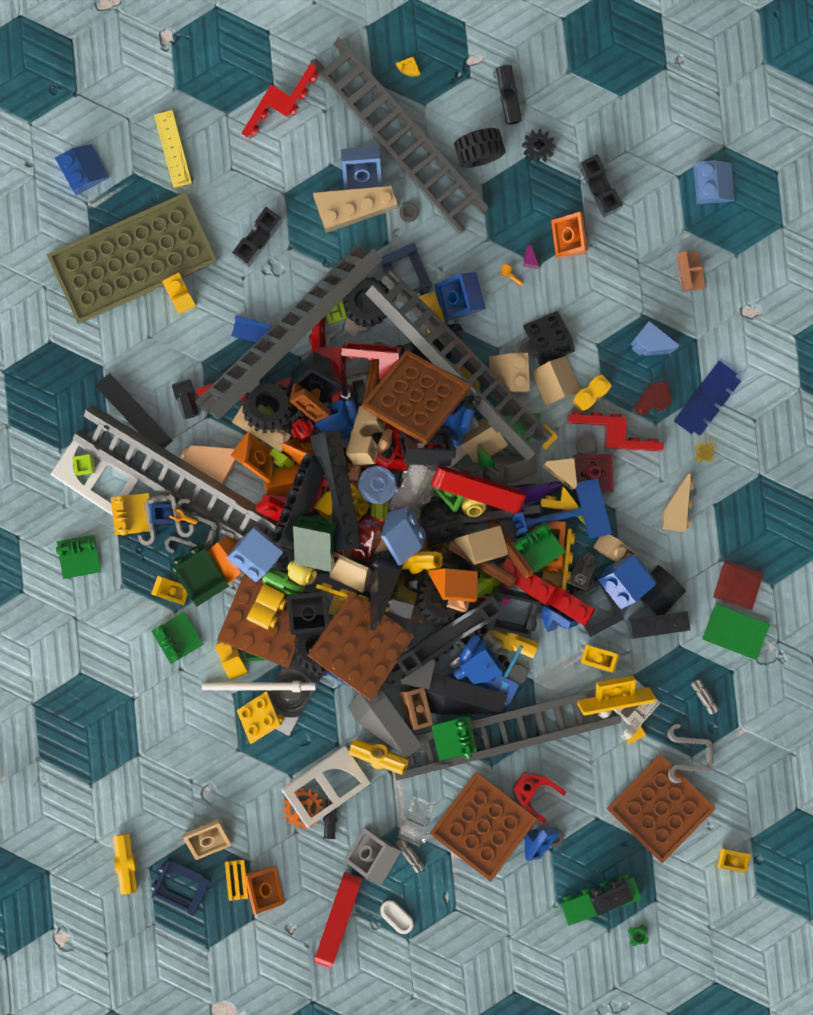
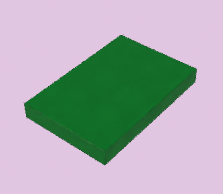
M715 604L702 640L757 660L770 624Z

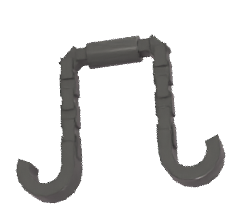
M189 497L182 498L177 503V509L183 511L184 515L212 526L206 540L207 545L204 546L206 550H210L217 533L216 528L218 525L216 521L185 510L182 506L183 503L188 504L192 499ZM171 535L165 541V548L170 553L176 552V548L171 546L172 540L191 547L202 545L178 535Z

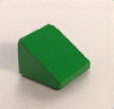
M477 444L478 461L481 468L485 469V465L494 468L496 464L493 458L481 444Z

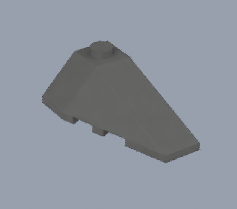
M381 687L372 700H368L359 693L348 706V709L359 724L406 758L423 747Z

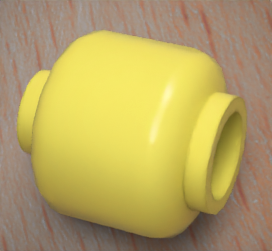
M465 497L461 502L462 511L471 517L480 516L487 507L484 503Z
M292 560L287 568L289 570V578L301 586L312 584L317 576L315 568L296 565L295 560Z

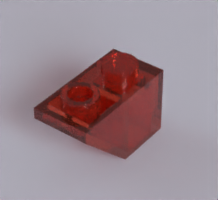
M668 382L648 385L632 408V413H638L639 416L648 414L651 409H656L657 412L667 410V406L672 404Z
M367 515L358 524L362 546L353 548L352 557L367 564L370 563L382 539L384 521Z

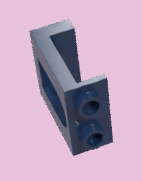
M411 243L381 257L383 260L380 263L385 274H387L391 269L394 271L392 263L409 256L420 282L419 287L413 289L416 294L420 293V295L431 291L430 288L433 287V283L429 279L415 243Z
M171 859L167 863L163 862L158 872L161 874L159 881L155 880L150 891L153 892L151 897H158L186 910L187 914L194 916L211 878ZM169 873H177L199 883L193 900L190 901L167 890L163 883L164 877Z

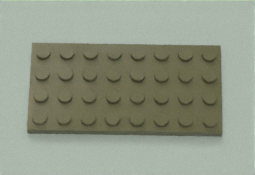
M186 192L46 254L78 325L164 287L162 280L177 272L184 278L217 263Z

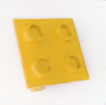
M149 493L110 497L115 535L150 531L144 505L146 500L150 499Z
M267 691L237 710L250 744L281 726L284 721L281 714H276Z

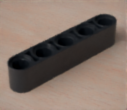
M110 373L96 385V388L139 434L164 449L173 442L165 431Z
M306 454L300 463L272 536L275 544L288 549L294 548L293 525L300 515L308 517L325 473L319 461L312 454Z

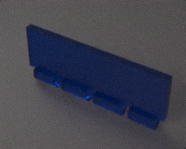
M718 361L673 422L691 435L696 433L701 436L708 427V424L703 419L711 423L720 411L714 406L715 403L723 407L731 396L726 389L734 392L741 383V380L736 377L737 373L721 361Z

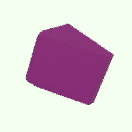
M528 245L525 251L523 266L538 269L539 265L531 245Z

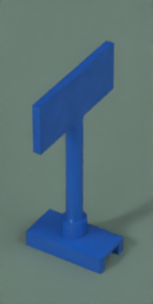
M598 478L577 483L576 490L580 508L533 519L531 517L524 518L523 512L515 514L511 519V524L517 523L515 526L519 528L514 535L515 539L523 537L528 529H532L543 522L550 523L580 515L584 518L589 539L612 534Z

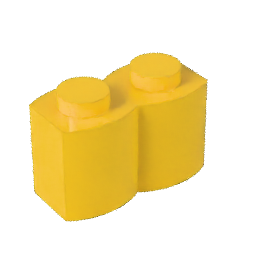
M599 375L589 383L587 388L582 389L576 394L572 403L580 412H584L597 399H600L609 391L611 384L603 375Z
M264 584L247 616V620L267 630L270 627L274 628L279 618L276 616L278 611L283 610L287 603L286 595Z

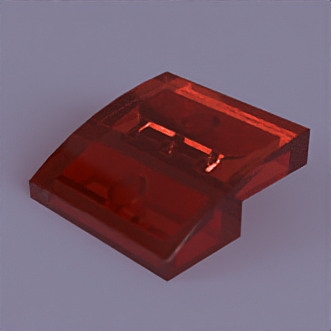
M724 561L713 598L752 610L764 573Z

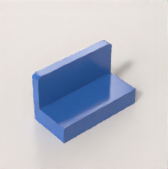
M235 315V324L231 336L256 343L273 326Z

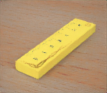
M173 110L155 114L173 188L192 184Z

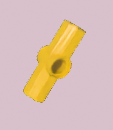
M418 551L404 563L402 569H409L413 574L419 573L424 569H440L443 557L440 552Z
M488 629L493 634L492 637L502 643L501 647L517 652L521 645L523 646L521 654L530 658L534 657L539 645L536 641L520 635Z
M359 739L353 740L349 750V755L370 762L371 766L375 769L385 768L401 775L405 773L409 763V758L388 751L386 746L382 744L372 745Z
M130 833L113 836L115 849L114 866L119 878L120 893L131 894L138 892L135 873L137 865L135 855L132 852Z

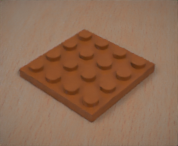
M406 350L362 403V409L427 445L471 390V385Z
M244 573L217 641L290 668L295 655L294 642L297 641L296 637L298 634L291 635L288 603H286L283 610L278 611L276 616L279 618L274 628L270 627L267 630L248 621L247 616L264 583L262 581L263 577L255 582Z
M350 591L307 656L365 698L372 700L397 663L396 660L401 657L414 635L385 614L374 631L370 630V603L353 591Z
M659 753L606 809L663 863L716 808L678 770L674 771V776L680 778L682 782H671L668 778V771L673 765Z
M475 772L430 834L492 882L538 819L478 772Z

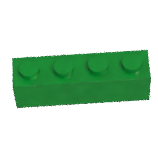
M628 874L618 876L620 879L624 878L633 898V901L622 906L642 900L634 877L632 875L628 876ZM609 880L603 881L599 885L603 887L609 884ZM592 887L582 889L581 893L577 895L573 893L562 897L563 900L559 901L568 926L598 916L588 896Z

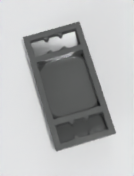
M294 655L290 668L283 667L274 683L301 681L302 683L318 684L323 674L320 673L319 676H315L314 672L311 675L308 674L306 670L301 668L296 655ZM292 690L269 691L268 695L276 714H281L284 718L282 725L276 728L278 731L287 736L290 735L314 690H302L301 692H293Z

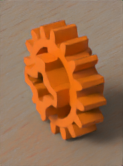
M302 787L300 792L298 790L294 792L301 804L307 805V813L311 818L324 809V806L319 804L323 799H317L319 793L312 794V788L307 792L305 787ZM306 795L309 797L307 799H300L298 796ZM284 799L283 802L287 804V806L282 807V810L287 811L284 818L289 817L288 824L294 822V828L301 825L302 830H304L305 824L303 821L298 820L299 815L296 811L293 814L291 813V803L288 799ZM314 802H315V804H316V813H315V814H314V812L312 811V808H311V805H312Z

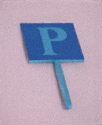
M521 645L504 676H499L493 682L483 683L482 685L484 688L507 694L502 712L506 711L519 687L518 683L507 677L523 649Z

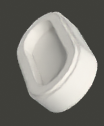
M387 900L382 903L380 908L382 917L397 932L401 934L409 933L413 928L412 917L393 900Z

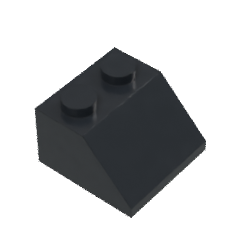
M314 351L292 370L289 385L292 388L293 384L297 383L309 392L316 388L320 389L319 401L323 403L342 388L343 383L331 361Z
M326 592L287 596L291 635L324 631L329 624Z

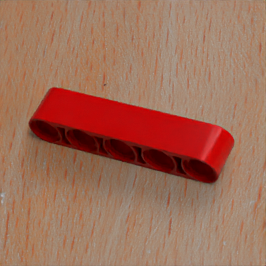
M437 466L431 485L437 489L513 513H520L527 496L521 490L446 466Z
M344 872L313 961L314 963L332 969L362 882L361 877Z

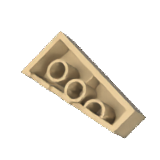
M391 186L313 193L326 233L398 209Z

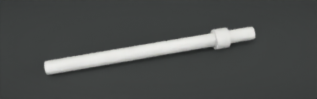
M292 681V683H202V690H292L293 692H301L302 690L317 689L316 683H302L301 681Z

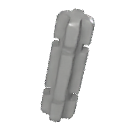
M700 679L693 681L691 685L695 691L697 690V695L703 705L707 706L708 713L711 715L715 714L719 708L716 703H713L714 700L707 689L703 687L704 684Z
M405 838L399 839L396 842V846L399 850H402L401 853L409 864L413 865L412 868L415 872H421L425 868L423 863L418 860L419 858L413 849L407 845L408 843Z

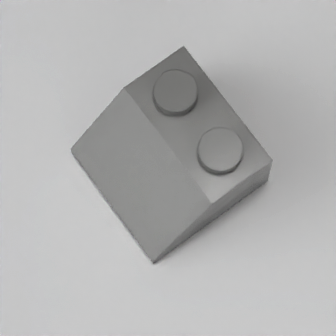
M363 828L344 861L367 879L382 885L401 851L388 841Z

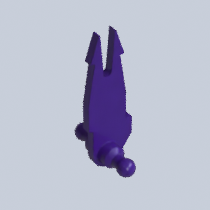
M551 481V483L535 485L529 488L522 487L518 490L527 494L524 504H527L561 490L560 486H555L562 484V482ZM522 506L520 513L525 511L524 506Z

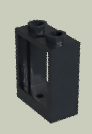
M441 426L428 442V444H441L442 449L415 448L414 443L422 442L403 431L400 433L399 441L404 464L451 466L452 459H455L456 448L452 445L453 435L450 434L448 426Z
M596 577L590 580L586 591L578 587L569 591L572 595L578 597L600 586L615 613L592 627L589 624L586 626L582 625L588 637H592L624 619L617 604Z
M494 586L491 595L496 593L501 602L503 597L529 602L530 606L524 625L496 618L486 624L485 627L531 637L532 631L534 632L537 626L536 617L537 614L541 613L542 603L528 593Z

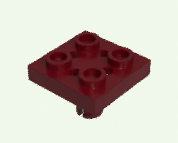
M612 454L573 455L577 483L598 478L601 493L613 492Z

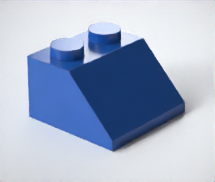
M92 144L72 148L55 157L76 196L110 178Z
M476 272L461 273L435 284L444 321L468 316L486 309Z
M635 553L604 568L598 580L620 609L637 602L657 583Z

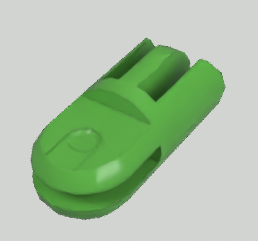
M271 568L262 580L265 585L288 595L303 594L305 586L292 581L288 574L276 568Z

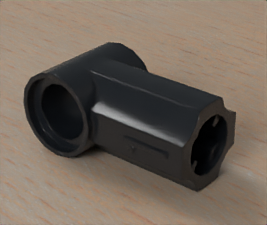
M187 379L172 384L183 419H190L200 415L195 402V392L191 380Z

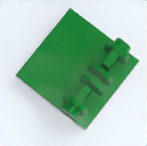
M545 522L514 542L515 548L518 552H521L534 570L533 574L566 553Z
M95 535L56 541V552L59 554L63 579L101 572Z
M185 612L151 631L170 664L204 645Z
M469 716L431 725L439 761L462 755L465 758L473 757L472 754L477 752Z

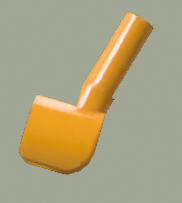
M504 264L500 270L501 275L512 279L519 286H522L523 282L511 273L513 267Z
M172 508L177 511V515L175 517L169 515L171 519L175 521L185 520L195 525L197 524L196 519L184 515L183 511L177 508Z

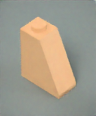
M190 445L189 448L183 450L180 456L182 460L221 484L225 483L237 461L230 456L234 451L231 448Z

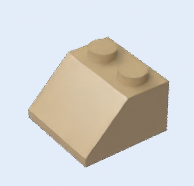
M528 353L489 356V370L513 394L529 393Z

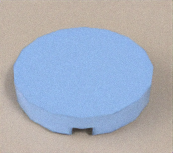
M382 466L368 467L361 473L358 479L360 495L372 504L388 502L396 491L394 475Z

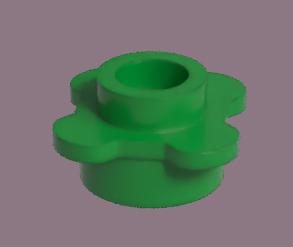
M640 925L638 928L630 927L628 929L632 946L649 942L646 926Z

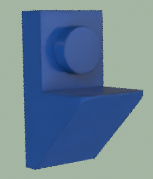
M150 504L151 524H176L175 520L169 517V515L174 517L172 504Z
M542 603L541 615L547 632L557 629L558 625L565 629L578 625L579 622L554 606Z
M544 828L541 831L531 829L524 838L525 859L527 861L540 859L558 837L559 831L556 828Z

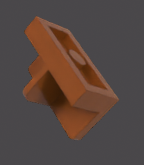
M297 383L293 384L290 402L315 423L330 416L331 410L319 401L320 389L316 388L309 392Z

